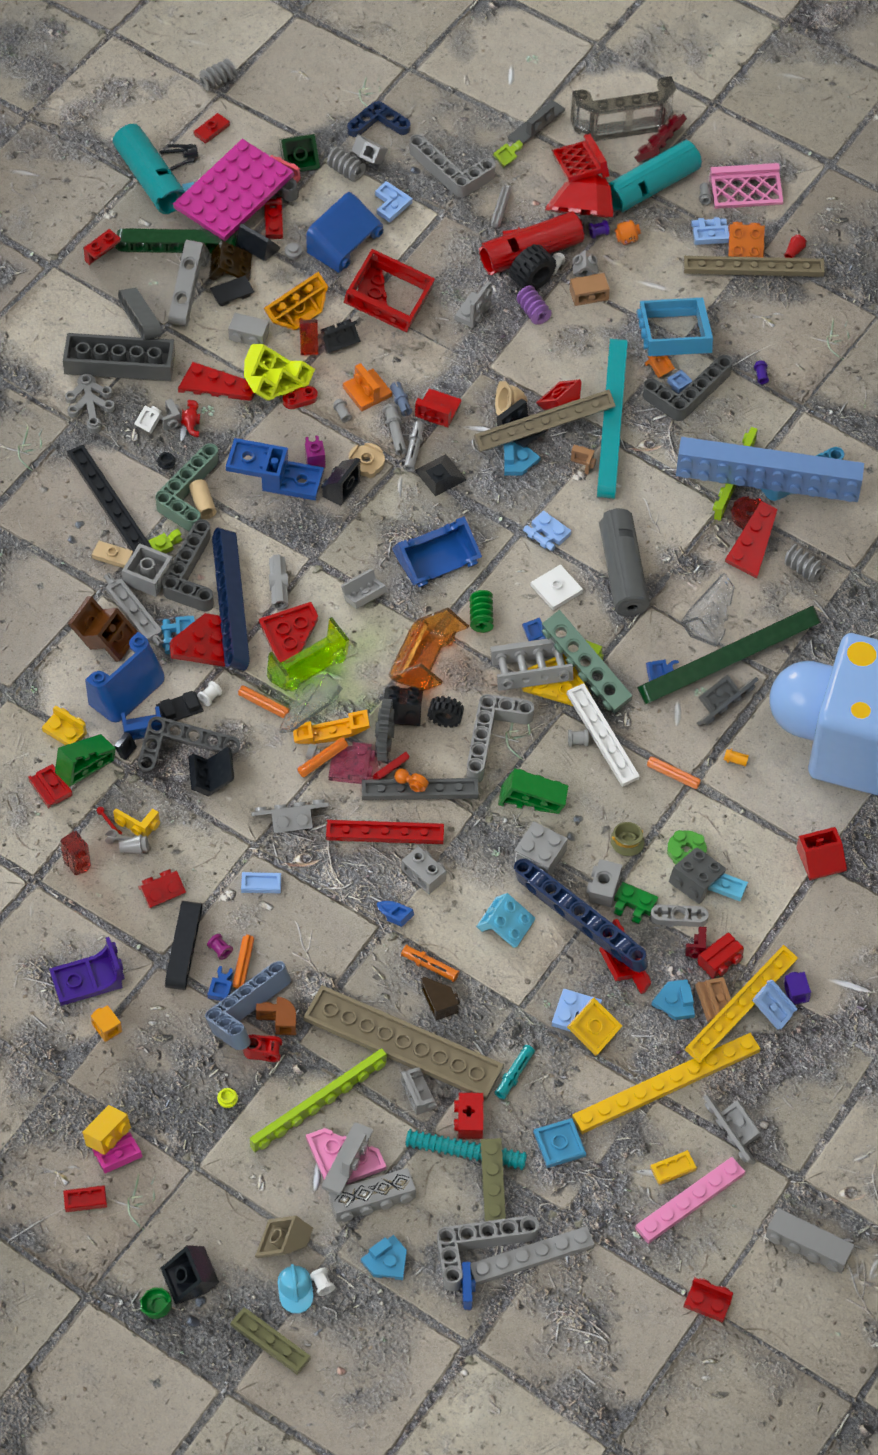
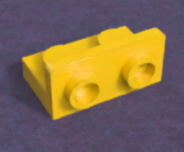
M58 706L53 707V715L42 726L44 733L64 745L80 741L87 734L86 724L81 718L72 716L66 709L59 708Z

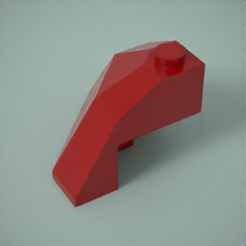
M599 174L572 182L567 181L547 204L545 211L556 213L572 211L577 215L611 218L613 217L610 185L606 178L599 176Z

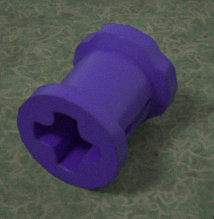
M606 219L600 223L588 224L589 234L592 239L602 234H610L609 224Z

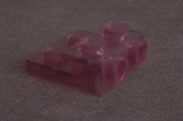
M353 742L352 746H348L331 758L329 781L362 784V780H368V777L371 778L373 766H370V762L375 759V750H372V744Z

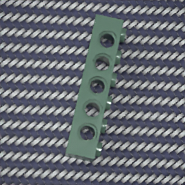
M560 609L542 623L543 630L541 632L548 640L551 638L555 643L553 646L558 653H563L567 657L565 659L566 662L572 664L573 668L575 667L579 671L578 676L584 683L586 681L591 686L590 690L596 697L600 696L603 700L602 704L607 711L611 710L615 714L632 700V694ZM562 630L566 632V636L559 638L556 633ZM576 645L579 649L576 652H571L568 650V647ZM583 659H588L591 664L585 667L580 662ZM599 673L603 678L600 681H595L592 676ZM606 688H613L615 693L607 695L604 690Z

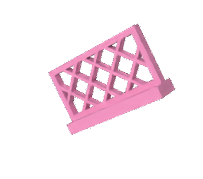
M779 163L711 167L709 179L712 186L714 208L783 205ZM776 178V183L771 186L766 180ZM756 179L760 183L754 187L749 181ZM739 180L743 184L737 188L732 182ZM722 181L726 185L720 189L716 186L715 182ZM762 185L770 189L766 194L759 190ZM745 186L753 190L749 195L741 191ZM728 187L736 191L732 196L724 192ZM773 191L778 195V199H771L768 195ZM756 192L762 198L754 200L751 196ZM740 194L745 199L738 202L734 197ZM720 195L728 199L726 202L718 203Z

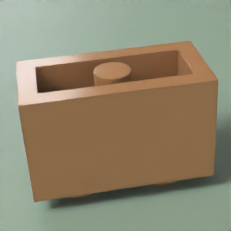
M600 273L570 279L569 291L574 306L609 300L610 288L605 274Z

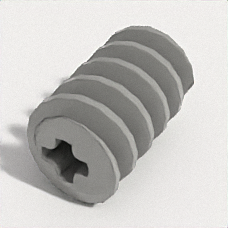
M224 59L223 62L220 61L212 65V67H207L206 70H201L199 77L204 89L210 91L209 85L214 89L216 87L215 83L220 86L221 80L223 83H226L227 78L232 80V74L237 76V72L232 61Z
M337 146L332 149L328 156L327 165L338 171L339 174L344 175V177L349 178L350 181H357L365 172V163L361 164L360 160H356L354 156L350 157L349 153L345 154V151L340 150Z
M794 544L785 555V565L790 566L792 570H796L798 574H802L804 578H808L809 582L816 581L823 573L826 565L820 567L821 560L814 563L815 556L808 559L809 552L803 555L804 549L800 548L797 551L798 545Z

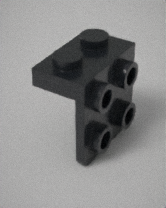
M386 687L384 699L393 700L394 724L420 726L423 690L417 687Z
M226 747L209 759L194 753L188 756L191 790L209 797L234 780L231 748Z

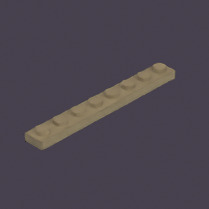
M684 256V274L824 277L825 273L824 259Z
M610 389L477 433L474 437L479 451L483 452L614 408L615 403Z

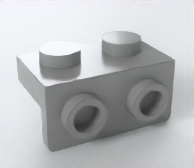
M372 569L341 585L345 601L356 609L363 607L366 603L379 598L387 592L386 585L376 579Z

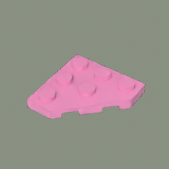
M326 1128L306 1135L307 1143L323 1180H325L347 1137L337 1135ZM373 1146L367 1147L365 1154H361L359 1165L356 1171L353 1170L347 1184L386 1170V1164L378 1148Z

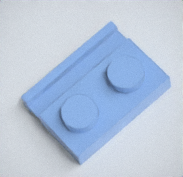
M773 980L767 981V984L762 987L752 1000L777 1030L782 1029L793 1016L792 1014L797 1011V1007Z

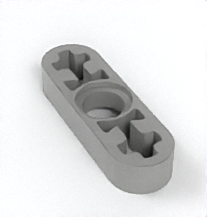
M655 905L651 910L650 918L657 925L702 927L706 925L709 914L704 907ZM661 912L662 917H658L657 913ZM681 912L685 917L683 919H676L674 914ZM697 914H701L702 918L698 919Z

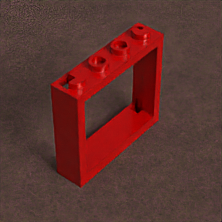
M371 249L346 291L343 303L407 333L430 294L435 278ZM371 265L424 290L410 315L356 291Z

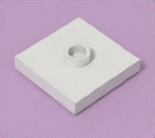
M561 564L531 582V587L552 610L557 609L583 593L581 586Z

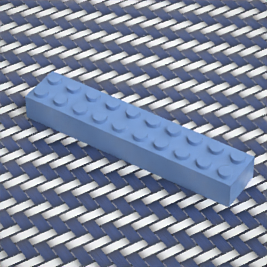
M681 437L676 476L737 486H748L757 489L789 492L792 494H803L812 497L817 496L847 502H858L865 463Z

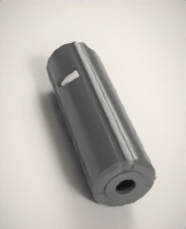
M623 508L608 510L604 512L603 518L598 522L615 612L623 616L639 615L648 609L650 603L633 515L629 510Z

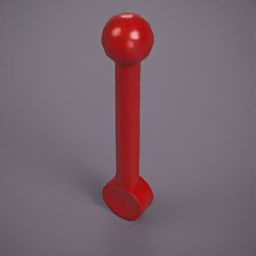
M98 807L97 814L102 815L110 827L122 835L121 830H118L104 813V808Z

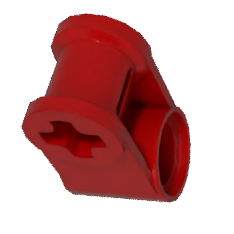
M248 1035L251 1040L250 1045H254L256 1048L251 1049L247 1047L243 1049V1054L247 1059L267 1062L280 1061L281 1055L279 1051L283 1043L280 1037Z

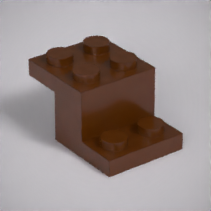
M92 596L85 598L67 623L90 650L105 649L115 662L121 661L130 648V639L138 632L118 608L103 609Z

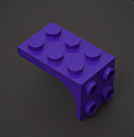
M110 937L105 938L106 945L97 954L49 968L60 1006L123 988L122 980H125L122 961L120 958L118 959L115 941L111 942Z

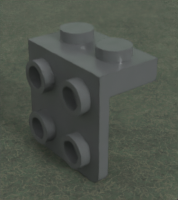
M695 848L673 867L668 882L686 894L690 899L700 904L704 901L708 888L725 873L726 868L701 849Z

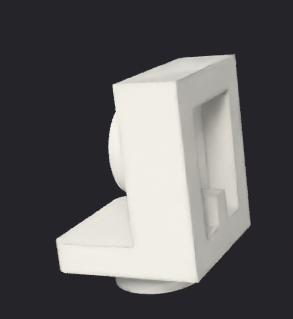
M145 405L134 424L151 434L158 421L162 420L164 416L161 415L162 411L154 406L149 408Z

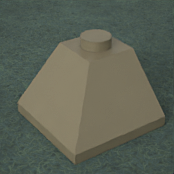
M298 1216L269 1219L255 1257L264 1258L286 1255L306 1247L310 1241L313 1227Z

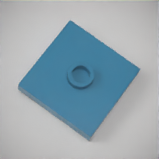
M573 1118L533 1129L547 1168L586 1157V1151Z

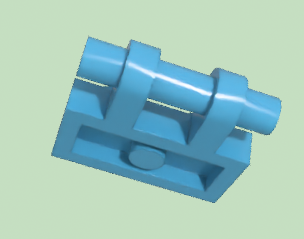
M194 616L175 617L176 623L170 624L169 619L162 621L161 629L164 636L162 647L165 650V654H170L171 633L176 632L178 635L195 621Z

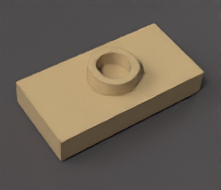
M98 541L92 553V559L124 568L133 551Z

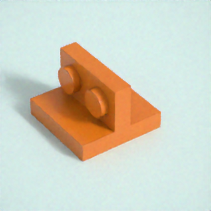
M361 363L355 365L354 378L343 383V389L361 412L392 397V391L373 368L367 371Z

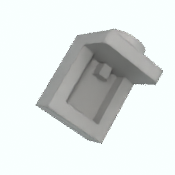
M172 398L165 401L167 416L162 418L165 431L181 425L180 407L178 404H174Z

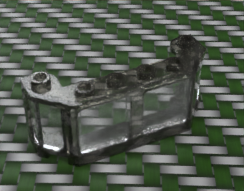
M672 76L660 78L657 81L658 91L593 101L590 92L587 90L572 91L570 119L574 132L578 134L581 132L591 134L594 141L658 132V129L673 115L672 108L676 87Z

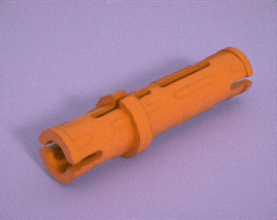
M407 944L401 952L402 957L415 962L417 966H423L452 982H455L460 971ZM414 955H416V956H418V957H420V958H422V959H424V960H426V961H428V962L426 963V962H424V961H422V960H420V959L414 957ZM434 964V965H436V966H438V967H440V968L446 970V972H444V971H442V970H440V969H438V968H436V967H434V966H432V965Z

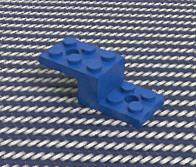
M234 438L225 466L228 472L261 477L262 491L315 501L324 474V467L288 461L287 447ZM245 456H252V457H253V458L250 459V460H245V459H244ZM299 479H305V480H307V481L304 482V483H299V482H298Z

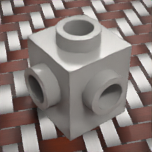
M584 250L572 258L573 274L575 276L584 277L598 274V260L595 255Z

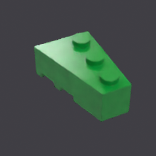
M102 734L59 747L55 773L71 787L113 762L116 748Z

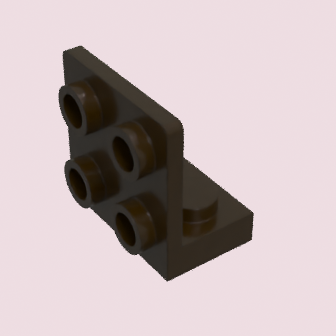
M221 241L211 252L209 279L216 281L225 272L237 278L246 276L249 281L252 254L225 241Z

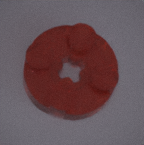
M744 496L734 502L731 517L733 522L742 530L752 517V515H747L746 511L754 513L762 501L761 499L749 498L750 496Z

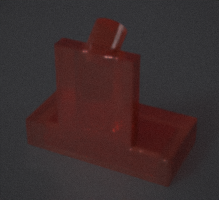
M299 318L301 355H319L317 320H303V318Z

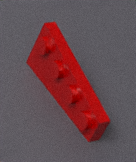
M192 362L178 387V392L181 393L191 391L197 395H201V393L211 394L214 397L224 395L231 399L252 401L255 395L246 379Z
M763 501L760 502L725 558L726 563L756 579L758 578L778 509Z

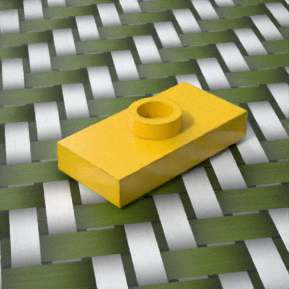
M688 1150L650 1165L658 1185L697 1170Z

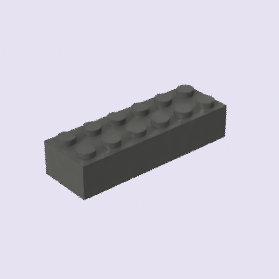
M67 333L63 355L64 374H90L99 377L171 381L175 359L174 339L152 338L143 340L141 337Z

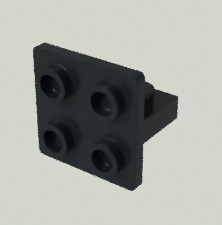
M351 319L337 323L336 328L335 325L320 329L321 333L317 334V338L321 337L327 354L361 342L355 324H358L357 320L352 322Z

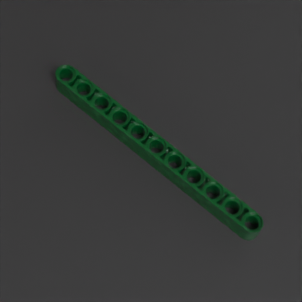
M814 605L640 685L637 689L644 704H648L821 623Z

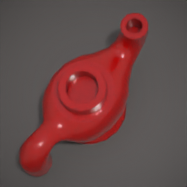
M188 400L187 407L189 408L185 411L182 409L181 426L184 425L191 436L199 437V431L194 430L196 424L200 425V414L197 413L199 406L197 401Z

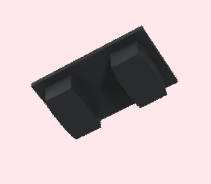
M246 276L210 288L221 307L230 304L232 300L238 298L245 299L250 297L252 293H255Z
M195 691L183 693L182 696L171 700L168 698L156 704V707L159 706L162 718L174 721L204 712Z

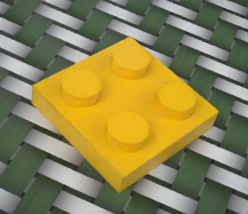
M592 998L567 1026L594 1055H598L622 1027L595 998Z

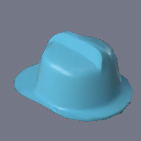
M294 1264L281 1271L278 1276V1290L282 1306L291 1313L306 1311L313 1302V1288L309 1272L305 1268L295 1266Z

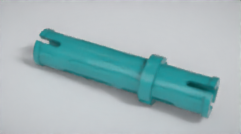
M530 1045L523 1046L508 1072L503 1074L500 1085L494 1091L498 1098L506 1099L512 1087L517 1085V1079L535 1053V1049Z

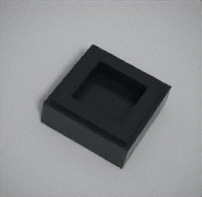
M125 732L114 747L120 758L126 760L137 745L131 734Z

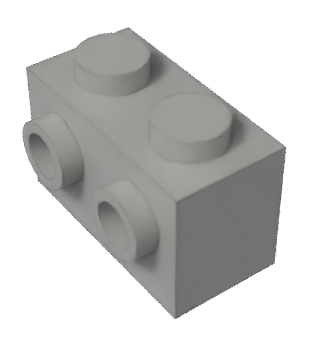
M419 846L401 860V870L427 894L433 892L446 881L445 867L432 859L430 853L426 850L423 851Z

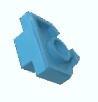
M516 443L504 444V476H523L528 472L529 468L540 462L541 457L528 447L523 448Z
M688 979L667 982L651 1003L653 1007L664 1011L673 1020L695 1018L694 1001Z
M392 1235L388 1239L386 1237L372 1246L369 1249V1253L360 1260L373 1277H390L396 1280H403L407 1250Z

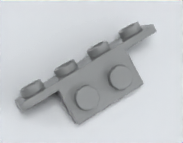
M321 799L313 800V805H305V802L293 803L294 807L286 808V804L274 805V810L259 807L255 808V812H251V816L271 814L274 833L313 828L311 809L328 807L330 805L329 802L325 803V800Z
M706 1094L704 1096L707 1102L705 1103L706 1108L711 1114L715 1113L718 1118L716 1122L722 1130L726 1129L729 1134L727 1138L733 1146L736 1145L739 1148L738 1154L745 1163L748 1161L754 1165L756 1161L746 1146L762 1134L738 1100L724 1111H721L714 1099Z
M358 1123L353 1124L322 1183V1189L341 1195L353 1170L356 1171L359 1165L361 1154L364 1155L367 1150L368 1141L373 1133V1129Z

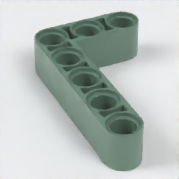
M205 444L155 495L157 511L189 532L194 523L201 519V515L196 508L183 501V499L190 493L189 485L195 480H203L219 463L218 448L215 444Z

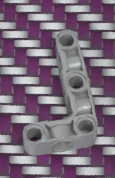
M191 240L185 241L168 317L169 324L185 327L188 325L200 267H208L210 252L204 243ZM188 264L194 265L192 269H186ZM181 297H187L185 303H179Z

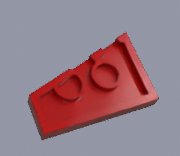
M371 265L357 291L387 305L383 270Z

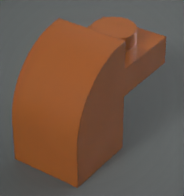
M277 997V1004L270 1002L256 1003V1020H276V1035L296 1036V1010L289 1000Z

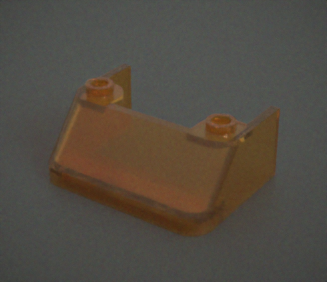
M448 607L417 619L410 627L388 676L395 682L409 687H417L422 691L441 685L443 681L431 672L441 648L450 646L455 641L456 633L468 629L469 625Z

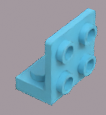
M505 893L494 899L476 927L481 932L493 929L508 944L516 948L534 922L535 917L512 896Z

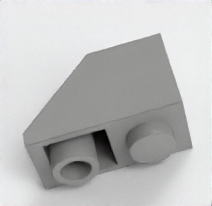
M359 134L352 148L356 155L373 164H382L388 148Z

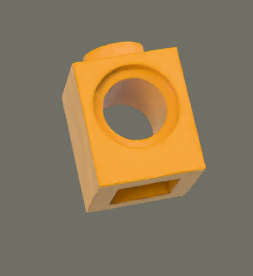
M108 1005L96 1009L90 1015L92 1026L105 1042L122 1032L121 1022Z

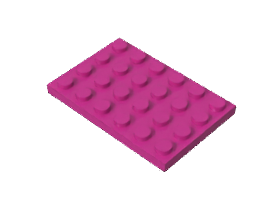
M241 139L173 203V207L223 241H226L239 229L241 223L244 224L294 176V171L246 140Z

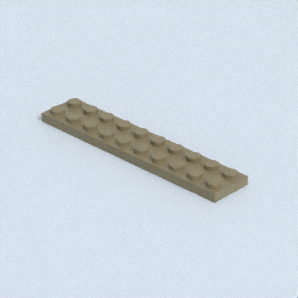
M323 985L319 988L303 1017V1021L371 1051L377 1052L382 1048L387 1054V1058L412 1069L420 1067L422 1073L467 1093H483V1100L485 1101L488 1099L504 1068V1064Z

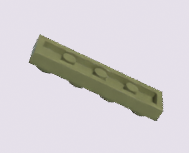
M481 1139L485 1221L506 1219L502 1139Z
M245 1307L231 1321V1326L297 1375L311 1359L308 1353Z

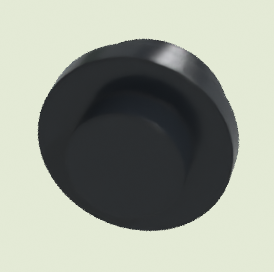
M170 452L161 453L157 459V464L162 469H171L176 463L175 457Z

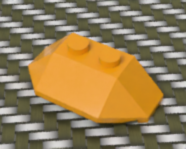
M318 271L263 309L274 324L296 330L322 312L328 285Z

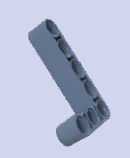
M276 961L209 1009L205 1014V1018L212 1033L236 1050L247 1048L251 1040L244 1025L239 1021L256 1009V1003L266 1002L290 984L291 977L285 963Z

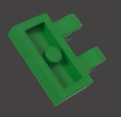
M622 882L614 897V901L617 902L614 907L616 908L614 914L621 916L626 906L635 909L632 915L634 916L632 922L639 924L644 914L651 915V910L657 904L659 897Z

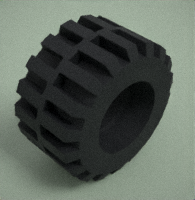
M535 244L527 247L516 257L510 267L509 275L522 289L532 285L537 290L552 277L557 265L556 260L541 245Z

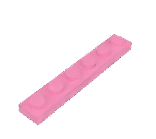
M733 1157L729 1158L639 1222L635 1229L648 1244L743 1177L745 1171Z

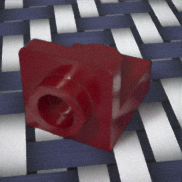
M707 927L698 928V934H694V944H686L685 956L697 959L699 954L706 950Z

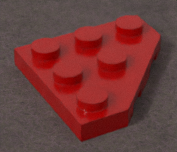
M312 602L259 619L260 627L279 667L298 660L318 622V614Z
M205 613L172 638L170 641L171 659L224 667L220 615Z

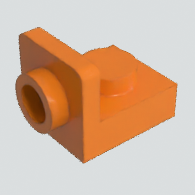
M667 355L647 356L649 359L645 362V365L650 364L658 378L675 369Z

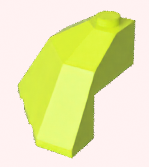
M251 344L244 362V377L255 394L267 401L309 385L315 368L304 361H289L264 344Z

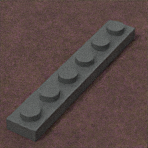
M478 778L427 779L429 785L424 792H415L408 783L399 784L395 779L362 780V800L475 799L479 796Z

